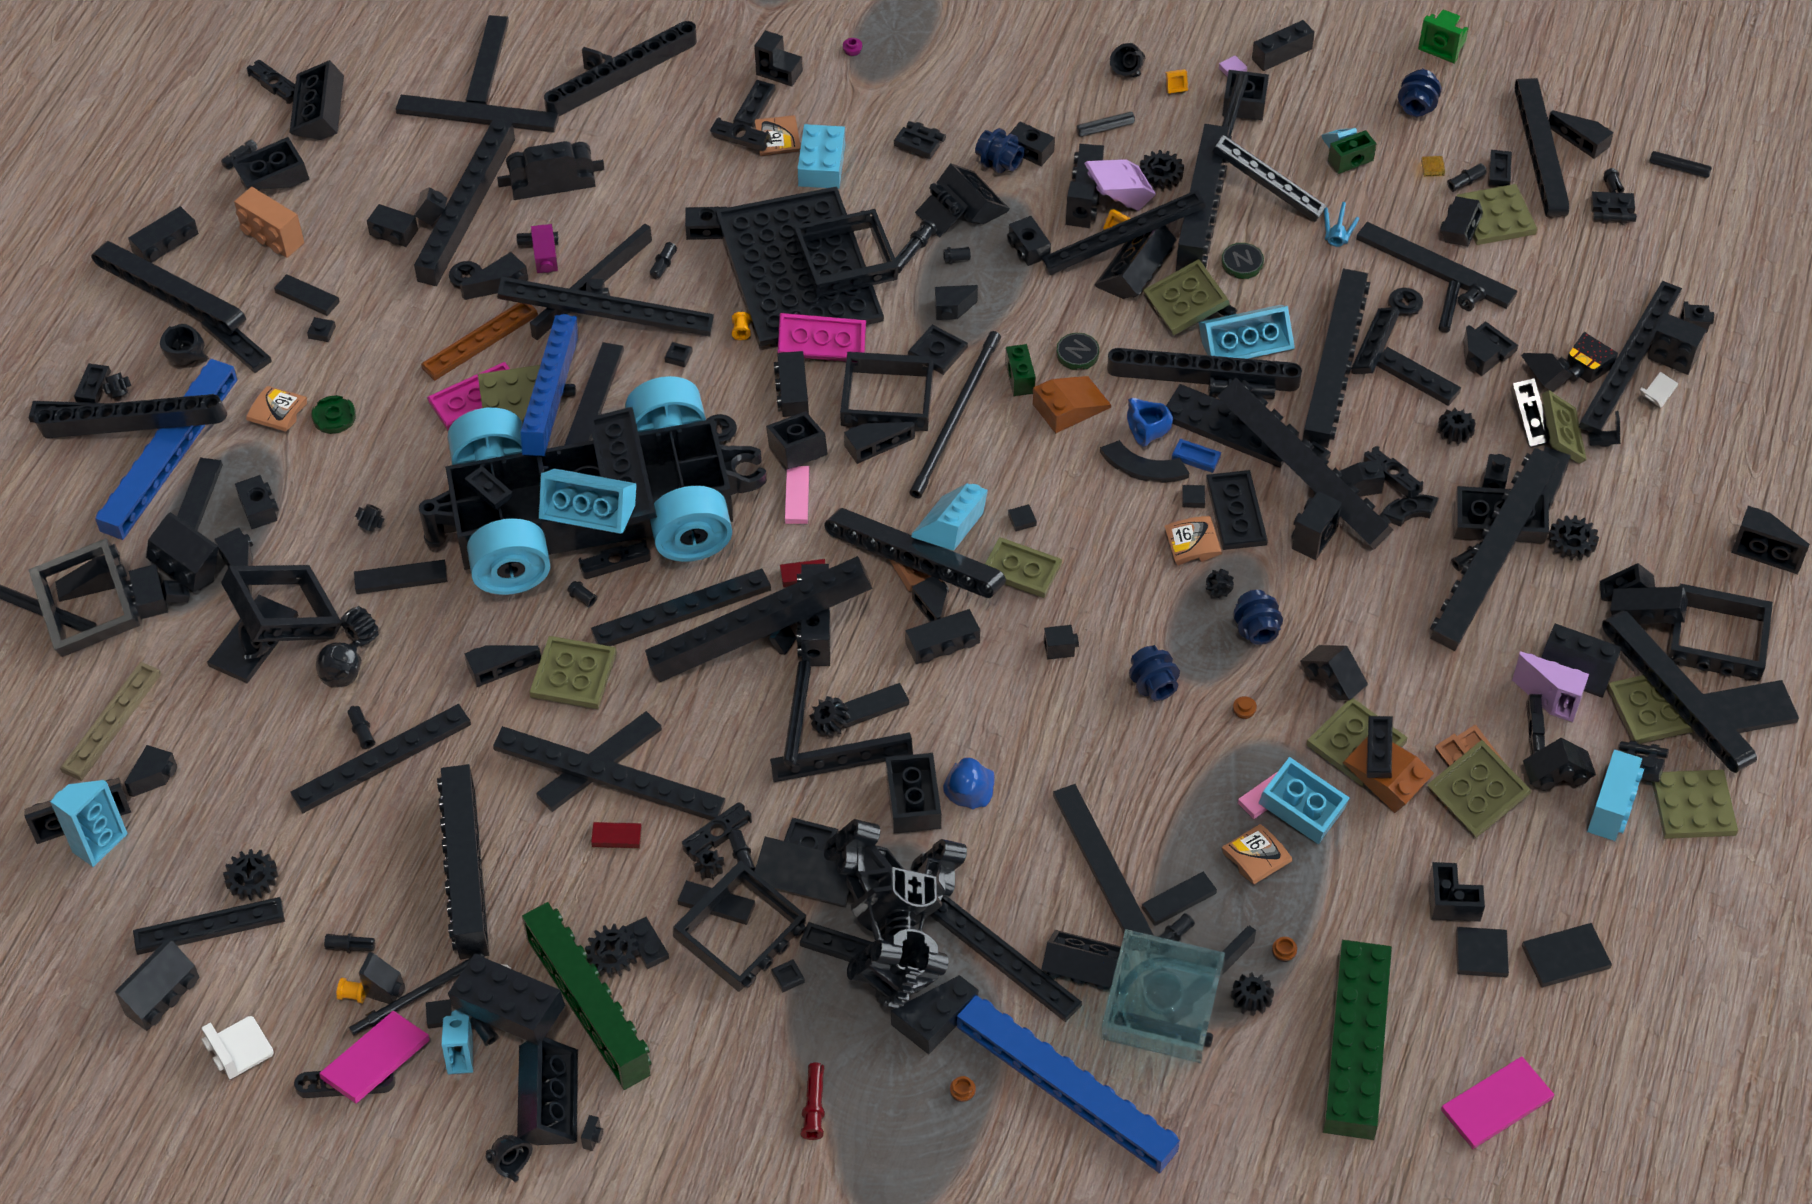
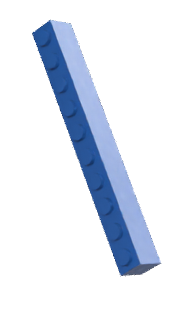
M567 314L555 315L521 428L522 455L545 456L578 340L577 316Z
M210 359L207 365L203 366L196 380L190 384L188 391L183 397L216 394L223 401L237 382L234 366ZM205 425L162 428L156 431L154 438L145 446L138 460L134 461L128 474L121 479L120 485L114 493L110 494L107 503L97 512L95 520L100 532L124 540Z
M975 995L957 1015V1028L1158 1173L1162 1172L1178 1152L1180 1140L1173 1131L1165 1130L1157 1124L1152 1116L1144 1115L1138 1111L1132 1102L1117 1096L1115 1091L1108 1085L1103 1086L1090 1072L1079 1069L1069 1057L1061 1056L1049 1043L1041 1042L1028 1028L1020 1027L1011 1016L996 1010L987 999L982 1000Z

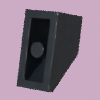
M430 187L422 190L414 216L433 226L445 210L448 198Z
M978 285L935 287L936 320L959 319L977 303Z
M1468 325L1463 339L1465 364L1472 371L1483 376L1499 363L1502 348Z
M1523 353L1521 355L1543 386L1552 392L1573 375L1568 369L1570 364L1562 356L1558 358L1552 353Z
M1639 563L1599 581L1601 599L1612 602L1614 589L1655 587L1654 575Z
M931 576L912 586V600L927 620L931 622L943 618L948 604L949 593L946 583Z
M146 745L124 782L129 796L135 797L166 785L169 778L174 776L177 770L173 753Z
M369 952L359 971L365 995L367 998L390 1004L397 997L400 998L404 992L405 984L403 983L401 973L374 953Z

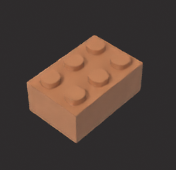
M253 187L249 188L234 201L241 231L246 235L254 237L260 244L267 245L276 254L280 253L288 258L304 244L298 214Z

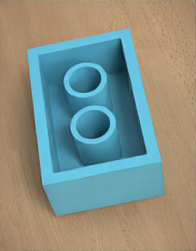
M804 124L798 163V186L817 188L837 186L840 189L845 151V127Z
M1614 749L1587 832L1616 841L1618 832L1624 833L1644 769L1640 768L1643 758Z
M1289 757L1262 792L1259 804L1319 844L1345 810L1350 797Z

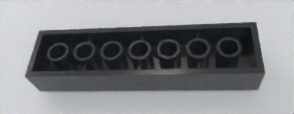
M1204 124L1190 192L1198 189L1206 208L1184 217L1178 243L1176 271L1198 259L1205 268L1207 267L1208 256H1205V254L1208 255L1210 253L1211 241H1208V239L1213 238L1215 227L1211 224L1216 223L1218 210H1215V208H1219L1221 195H1218V193L1223 191L1224 180H1221V178L1226 177L1227 165H1224V163H1228L1212 151L1222 135L1232 140V136H1228L1229 127Z
M470 764L441 768V777L437 778V786L440 792V798L438 799L440 813L442 812L440 825L444 837L442 839L443 854H445V860H443L444 872L447 876L445 889L449 901L447 902L448 917H450V924H448L449 937L452 940L453 951H458L460 960L469 959L479 952H482L484 956H489L476 792Z

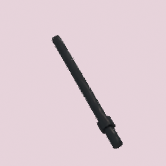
M482 952L478 953V955L484 957ZM471 958L378 1011L372 1010L365 1014V1018L349 1026L350 1032L354 1036L370 1026L372 1028L375 1027L392 1011L400 1010L456 978L462 973Z

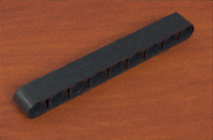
M683 21L549 90L544 95L546 112L558 113L561 116L692 48L697 43L695 23Z
M1538 78L1516 79L1515 95L1545 216H1568L1569 200Z
M110 241L103 243L91 255L92 260L100 268L226 334L231 335L246 321L245 314L236 306Z
M1127 348L1111 349L1108 353L1107 371L1115 377L1209 385L1210 377H1213L1214 380L1224 381L1228 379L1234 380L1236 377L1240 382L1245 380L1252 384L1275 385L1277 391L1289 392L1296 391L1300 387L1302 375L1300 365L1292 362Z
M208 394L43 409L35 414L34 422L43 437L59 438L217 424L226 419L227 411L218 395Z
M839 508L824 523L826 531L835 538L985 598H991L1006 583L1004 574L996 568L946 548L912 538V535L844 508Z
M1621 610L1602 621V628L1605 634L1615 645L1622 647L1621 652L1731 772L1737 773L1757 761V755L1751 745L1627 611Z

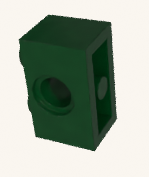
M1366 130L1330 143L1328 162L1338 174L1374 161L1377 143Z
M1027 344L1006 347L1005 365L1013 396L1033 394L1036 376Z

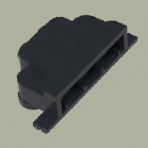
M568 141L532 146L526 148L523 152H514L506 158L509 175L497 177L499 188L511 186L514 200L596 187L594 172L605 170L603 159L592 161L590 146L585 142L571 144Z

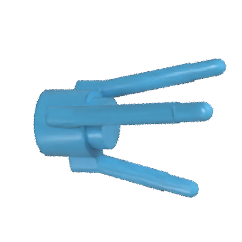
M1342 202L1338 222L1331 229L1328 208H1324L1325 240H1328V243L1335 247L1348 243L1349 237L1359 221V217H1356L1346 232L1345 227L1342 225L1346 202Z

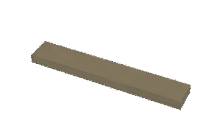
M143 662L138 664L60 767L62 773L80 781L84 779L162 675L159 669Z

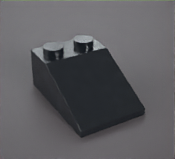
M289 137L231 161L247 190L251 187L257 190L291 188L310 180L305 164Z
M1748 506L1731 553L1798 575L1810 544L1770 512Z

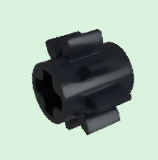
M120 372L105 377L107 383L102 384L105 394L111 393L112 398L128 393L127 387L131 386L128 376L123 377Z
M366 504L364 508L359 507L355 515L357 520H359L358 526L372 532L376 527L381 528L385 520L381 515L382 510L371 504Z
M1220 569L1219 572L1212 570V573L1206 578V590L1211 591V595L1219 598L1221 595L1227 597L1234 588V577L1228 575L1229 571Z
M704 849L701 855L696 854L697 863L694 864L695 872L700 871L701 879L711 878L714 880V877L718 874H723L724 857H718V850Z

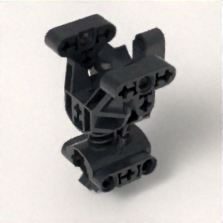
M853 819L827 841L824 848L825 859L836 862L837 873L846 875L847 887L855 899V902L851 904V911L865 928L873 932L875 939L872 944L849 961L847 977L849 980L868 983L873 988H876L875 997L879 998L878 1002L882 1003V1006L899 1008V1005L904 1006V1001H909L910 994L918 993L921 989L926 988L937 980L939 975L942 976L946 973L949 963L947 954L938 952L937 943L925 934L922 928L925 918L942 906V897H950L955 888V869L964 863L967 856V847L962 843L940 839L932 845L930 850L914 859L909 871L901 866L888 848L876 846L880 837V826L878 824ZM920 923L918 930H916L914 926Z

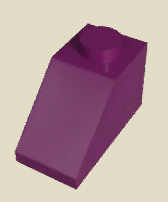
M552 224L531 226L537 273L558 271Z

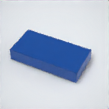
M1179 439L1172 454V459L1180 457L1184 464L1213 473L1221 458V452Z

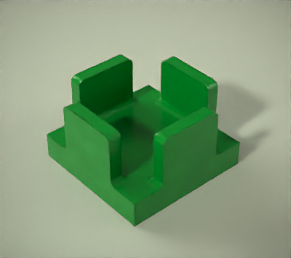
M1444 9L1437 18H1435L1436 15L1434 14L1426 15L1422 24L1418 50L1455 64L1459 51L1466 42L1469 28L1464 27L1461 29L1456 27L1460 21V16Z

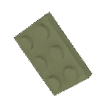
M1546 391L1542 394V406L1546 414V426L1549 429V442L1555 450L1571 455L1570 459L1579 464L1586 461L1576 408L1551 391Z
M999 537L985 564L1000 570L1006 578V585L1045 598L1062 565V559Z

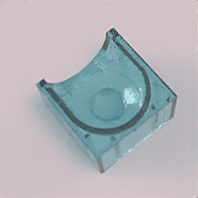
M1125 929L1102 1023L1103 1040L1202 1063L1212 1010L1223 974L1225 953Z

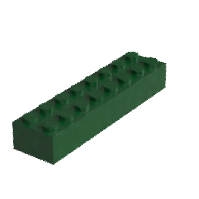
M546 902L522 915L528 943L557 988L561 991L564 999L623 1090L651 1076L649 1066L652 1063L647 1055L650 1053L647 1044L643 1039L639 1041L635 1035L637 1031L631 1020H625L622 1006L618 1001L614 1002L610 997L612 993L606 982L601 983L598 979L600 977L599 972L593 963L589 965L587 962V954L581 945L577 946L573 941L575 936L569 926L565 928L562 924L563 918L557 908L552 909L549 902Z
M1343 939L1341 941L1338 955L1322 1133L1368 1140L1375 1139L1379 1117L1392 946Z

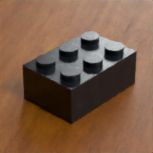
M933 753L885 757L893 834L941 829L942 813Z

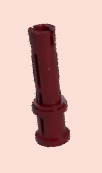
M817 1062L808 1065L806 1106L802 1109L804 1125L800 1135L807 1140H818L824 1135V1131L821 1128L822 1119L825 1116V1111L822 1108L824 1065Z

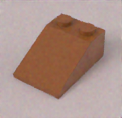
M1089 376L1051 379L1033 387V406L1055 434L1111 408L1110 402Z
M1368 736L1343 762L1394 813L1406 805L1434 774L1417 756L1392 742V778H1367Z

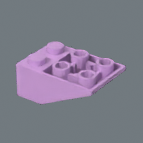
M1128 160L1086 161L1084 163L1089 170L1087 172L1088 175L1097 184V190L1104 196L1106 194L1109 195L1115 202H1122L1127 208L1131 207L1139 211L1156 195L1139 166Z
M1520 651L1512 681L1528 695L1542 694V708L1550 715L1573 722L1589 674Z

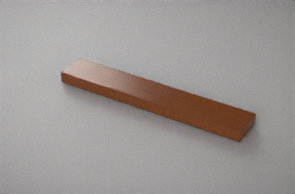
M517 303L421 363V367L436 381L538 316V311L532 305Z

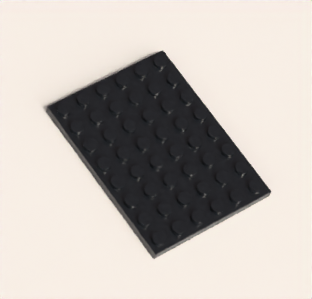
M837 186L716 210V218L759 347L778 343L780 313L866 320V325L884 321V315L873 285L816 298L795 245L794 226L839 217L844 214L847 215ZM854 232L805 242L818 277L866 267Z

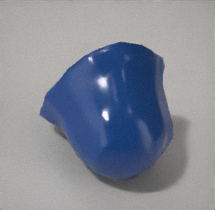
M1137 398L1128 399L1127 420L1134 438L1140 446H1147L1152 440L1163 437L1172 428L1173 416L1164 404L1148 402Z
M963 758L951 768L944 782L943 791L947 798L958 806L969 807L970 809L986 807L993 796L994 771L985 768L973 758Z

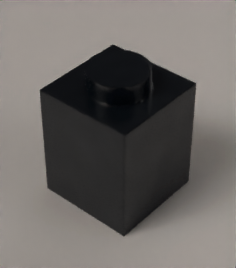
M1072 625L1044 628L1043 642L1047 660L1075 656V647H1079L1077 633L1073 634Z

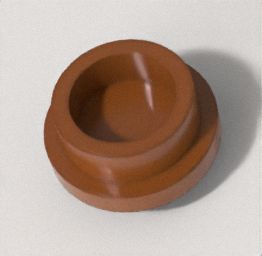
M1242 696L1234 701L1233 710L1239 718L1248 719L1256 713L1257 704L1252 698Z
M1280 937L1273 943L1272 952L1277 959L1289 961L1296 956L1297 945L1289 937Z
M960 1076L952 1081L950 1093L957 1101H968L975 1095L976 1087L970 1078Z

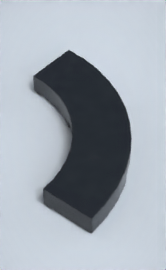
M1120 440L1100 447V453L1104 459L1115 469H1120L1130 474V477L1143 481L1160 480L1162 481L1161 483L1189 478L1190 473L1180 457L1171 460L1147 459L1131 452Z

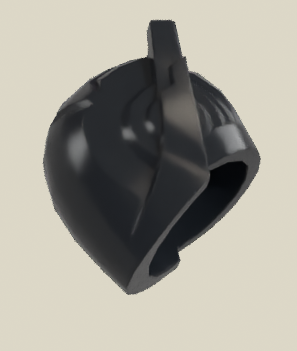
M187 324L169 326L162 334L160 348L163 355L170 362L184 366L197 360L206 362L209 359L203 351L205 346L203 338L193 327Z
M357 640L350 644L335 642L321 649L316 659V671L324 684L331 688L334 686L344 687L355 681L362 661L357 653V647L360 645V642Z

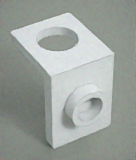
M1660 372L1646 390L1641 387L1640 392L1644 398L1661 408L1677 388L1678 383Z

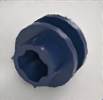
M1423 68L1406 75L1402 80L1398 93L1400 106L1403 107L1407 114L1416 118L1430 113L1437 107L1442 87L1436 76L1429 70H1424Z
M998 128L993 132L985 130L976 143L975 153L981 156L982 166L989 168L993 165V170L997 173H1002L1006 169L1013 172L1022 161L1024 148L1018 145L1019 139L1016 135L1009 134L1006 136L1005 130Z
M1250 590L1241 595L1238 599V604H1235L1236 608L1233 612L1240 635L1247 640L1250 639L1251 643L1258 645L1266 644L1276 639L1283 624V617L1280 611H1278L1279 605L1276 599L1266 595L1262 590Z
M1155 645L1143 647L1132 655V667L1129 670V677L1136 683V689L1140 695L1150 696L1154 702L1164 700L1174 694L1178 689L1177 679L1180 676V670L1176 664L1172 663L1173 658L1170 653L1165 650H1158Z

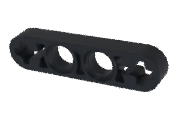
M321 1071L303 1072L295 1078L294 1086L296 1092L302 1098L344 1096L335 1088H327L325 1086L326 1082L320 1078L319 1073ZM394 1073L387 1077L385 1083L377 1085L368 1094L391 1091L396 1083ZM318 1080H320V1089H318L317 1085H319ZM310 1081L308 1089H303L305 1082Z

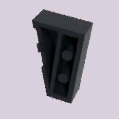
M958 975L904 1003V1006L891 1010V1025L929 1055L957 1026V1015L975 995L978 996L979 990L962 976Z

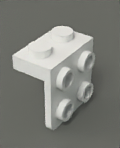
M252 1016L246 1017L219 1033L215 1031L211 1023L202 1027L205 1037L201 1040L208 1052H214L215 1057H213L215 1065L219 1071L224 1069L229 1080L272 1057L274 1054L271 1045Z

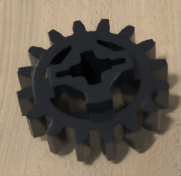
M1159 150L1158 154L1151 151L1150 156L1144 155V160H1140L1139 168L1149 184H1154L1153 188L1155 189L1157 186H1161L1164 189L1166 185L1172 188L1173 183L1179 184V179H1183L1184 164H1182V159H1177V154L1171 156L1170 151L1162 153Z
M1566 515L1564 521L1558 518L1556 524L1552 523L1548 539H1550L1549 546H1555L1553 552L1557 553L1560 551L1562 558L1568 555L1572 561L1574 556L1582 560L1583 555L1590 557L1591 552H1595L1599 541L1597 536L1598 530L1592 529L1593 523L1586 524V518H1582L1580 521L1577 515H1574L1573 519Z
M249 849L247 855L241 851L239 852L240 857L238 859L233 856L231 857L233 864H226L227 871L223 872L227 889H230L231 895L238 894L241 900L247 895L250 901L253 899V895L262 898L261 892H271L269 885H276L275 878L278 877L276 863L274 860L272 861L270 854L264 856L262 850L254 854L253 850Z
M613 924L611 929L604 925L603 932L600 933L595 930L596 937L588 938L591 946L585 947V951L588 954L586 959L588 963L595 965L600 976L607 972L609 978H612L613 972H617L619 976H622L623 969L630 971L629 964L637 963L635 956L640 955L638 940L635 938L632 930L627 932L624 925L620 929L617 928L616 924Z

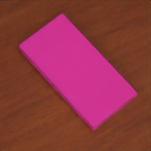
M780 313L777 353L803 351L804 358L846 361L847 352L865 353L866 320Z
M503 362L479 374L508 370L510 368ZM478 374L427 397L428 403L447 431L460 416L482 408Z
M392 1011L319 1073L320 1078L354 1103H358L429 1042V1035L395 1011Z
M1521 1056L1442 1105L1441 1111L1471 1148L1474 1149L1551 1101L1555 1094Z

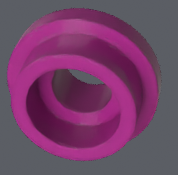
M848 38L843 42V50L849 56H857L862 50V42L857 38Z

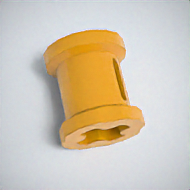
M746 312L734 313L732 315V323L734 324V328L731 331L732 337L736 340H746L751 335L749 328L750 316Z
M340 978L336 991L337 999H353L363 1004L366 995L362 982L347 981L346 978Z

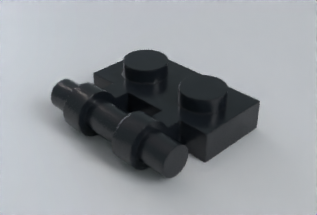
M908 121L906 128L903 127L894 139V146L931 159L940 147V141H945L946 134L941 133L936 128H927L923 123Z
M1592 191L1590 198L1593 220H1601V223H1608L1609 221H1620L1623 224L1636 222L1634 193Z
M1630 740V742L1621 741L1619 750L1643 758L1640 768L1644 769L1641 779L1659 782L1665 768V760L1658 759V757L1668 758L1669 749L1660 748V745L1657 744L1648 746ZM1637 753H1638V754L1649 755V756H1648V757H1646V756H1641V755H1637Z

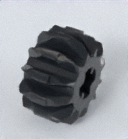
M1454 407L1452 411L1446 409L1444 414L1439 417L1438 433L1441 434L1442 439H1448L1449 444L1452 441L1458 445L1461 441L1467 443L1469 438H1472L1474 435L1476 423L1475 419H1472V413H1465L1464 409L1458 411Z
M356 606L345 612L341 617V626L344 628V632L352 641H359V646L361 647L372 642L379 635L378 626L375 624L376 620L371 617V614L365 608Z
M827 696L825 701L818 699L819 705L817 707L812 706L814 713L809 715L810 719L813 720L811 722L812 727L822 736L833 737L835 732L841 734V728L848 727L845 721L851 718L847 713L849 711L848 706L836 697Z
M1253 972L1249 974V978L1242 974L1239 981L1235 980L1233 983L1231 998L1234 999L1235 1008L1242 1007V1014L1247 1010L1251 1011L1252 1016L1256 1014V1010L1263 1014L1266 1007L1270 1008L1272 1005L1274 990L1271 988L1270 980L1263 981V974L1258 976V978L1254 977Z

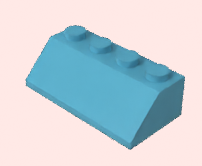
M1277 305L1198 322L1202 344L1209 356L1248 359L1295 349L1288 306Z
M552 469L541 473L539 519L621 534L635 507L636 483L559 469Z
M967 483L945 494L913 531L911 537L954 551L982 516L988 490L981 488L977 484Z
M104 780L68 784L62 791L57 792L50 801L72 852L92 867L128 834L109 786Z

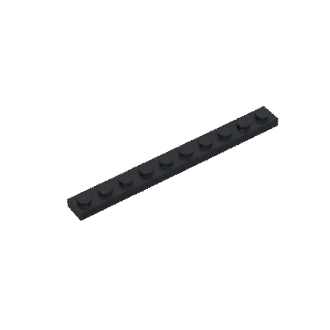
M501 277L497 299L705 336L711 335L714 314L507 277Z
M1665 281L1661 282L1581 419L1579 428L1596 435L1601 434L1650 349L1662 319L1666 313L1670 314L1681 295V287Z
M504 726L501 727L493 744L495 751L711 821L721 814L725 804L724 797Z

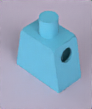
M457 1010L452 1011L451 1016L443 1018L442 1050L447 1074L473 1073V1033L470 1018L468 1015ZM461 1046V1052L456 1051L454 1047Z

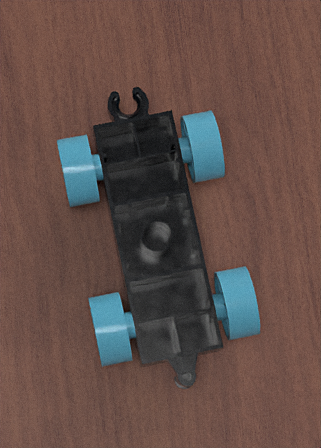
M659 377L637 386L629 394L625 403V408L632 407L634 411L657 518L626 525L621 534L539 519L541 473L552 469H559L601 477L593 440L547 448L545 456L522 455L521 428L523 423L516 414L501 408L473 410L460 416L452 423L447 435L452 465L445 466L449 490L432 499L422 501L419 505V513L424 531V541L429 547H440L446 540V533L457 532L464 570L471 569L475 585L483 591L492 594L508 595L527 591L540 584L550 571L549 555L654 536L658 552L668 559L689 562L708 558L721 551L731 540V522H733L731 495L751 492L762 487L767 482L766 470L758 468L750 475L739 474L735 469L740 463L761 464V450L752 446L721 445L714 419L706 420L700 392L695 384L680 377ZM481 466L512 491L513 498L496 510L465 484V478Z

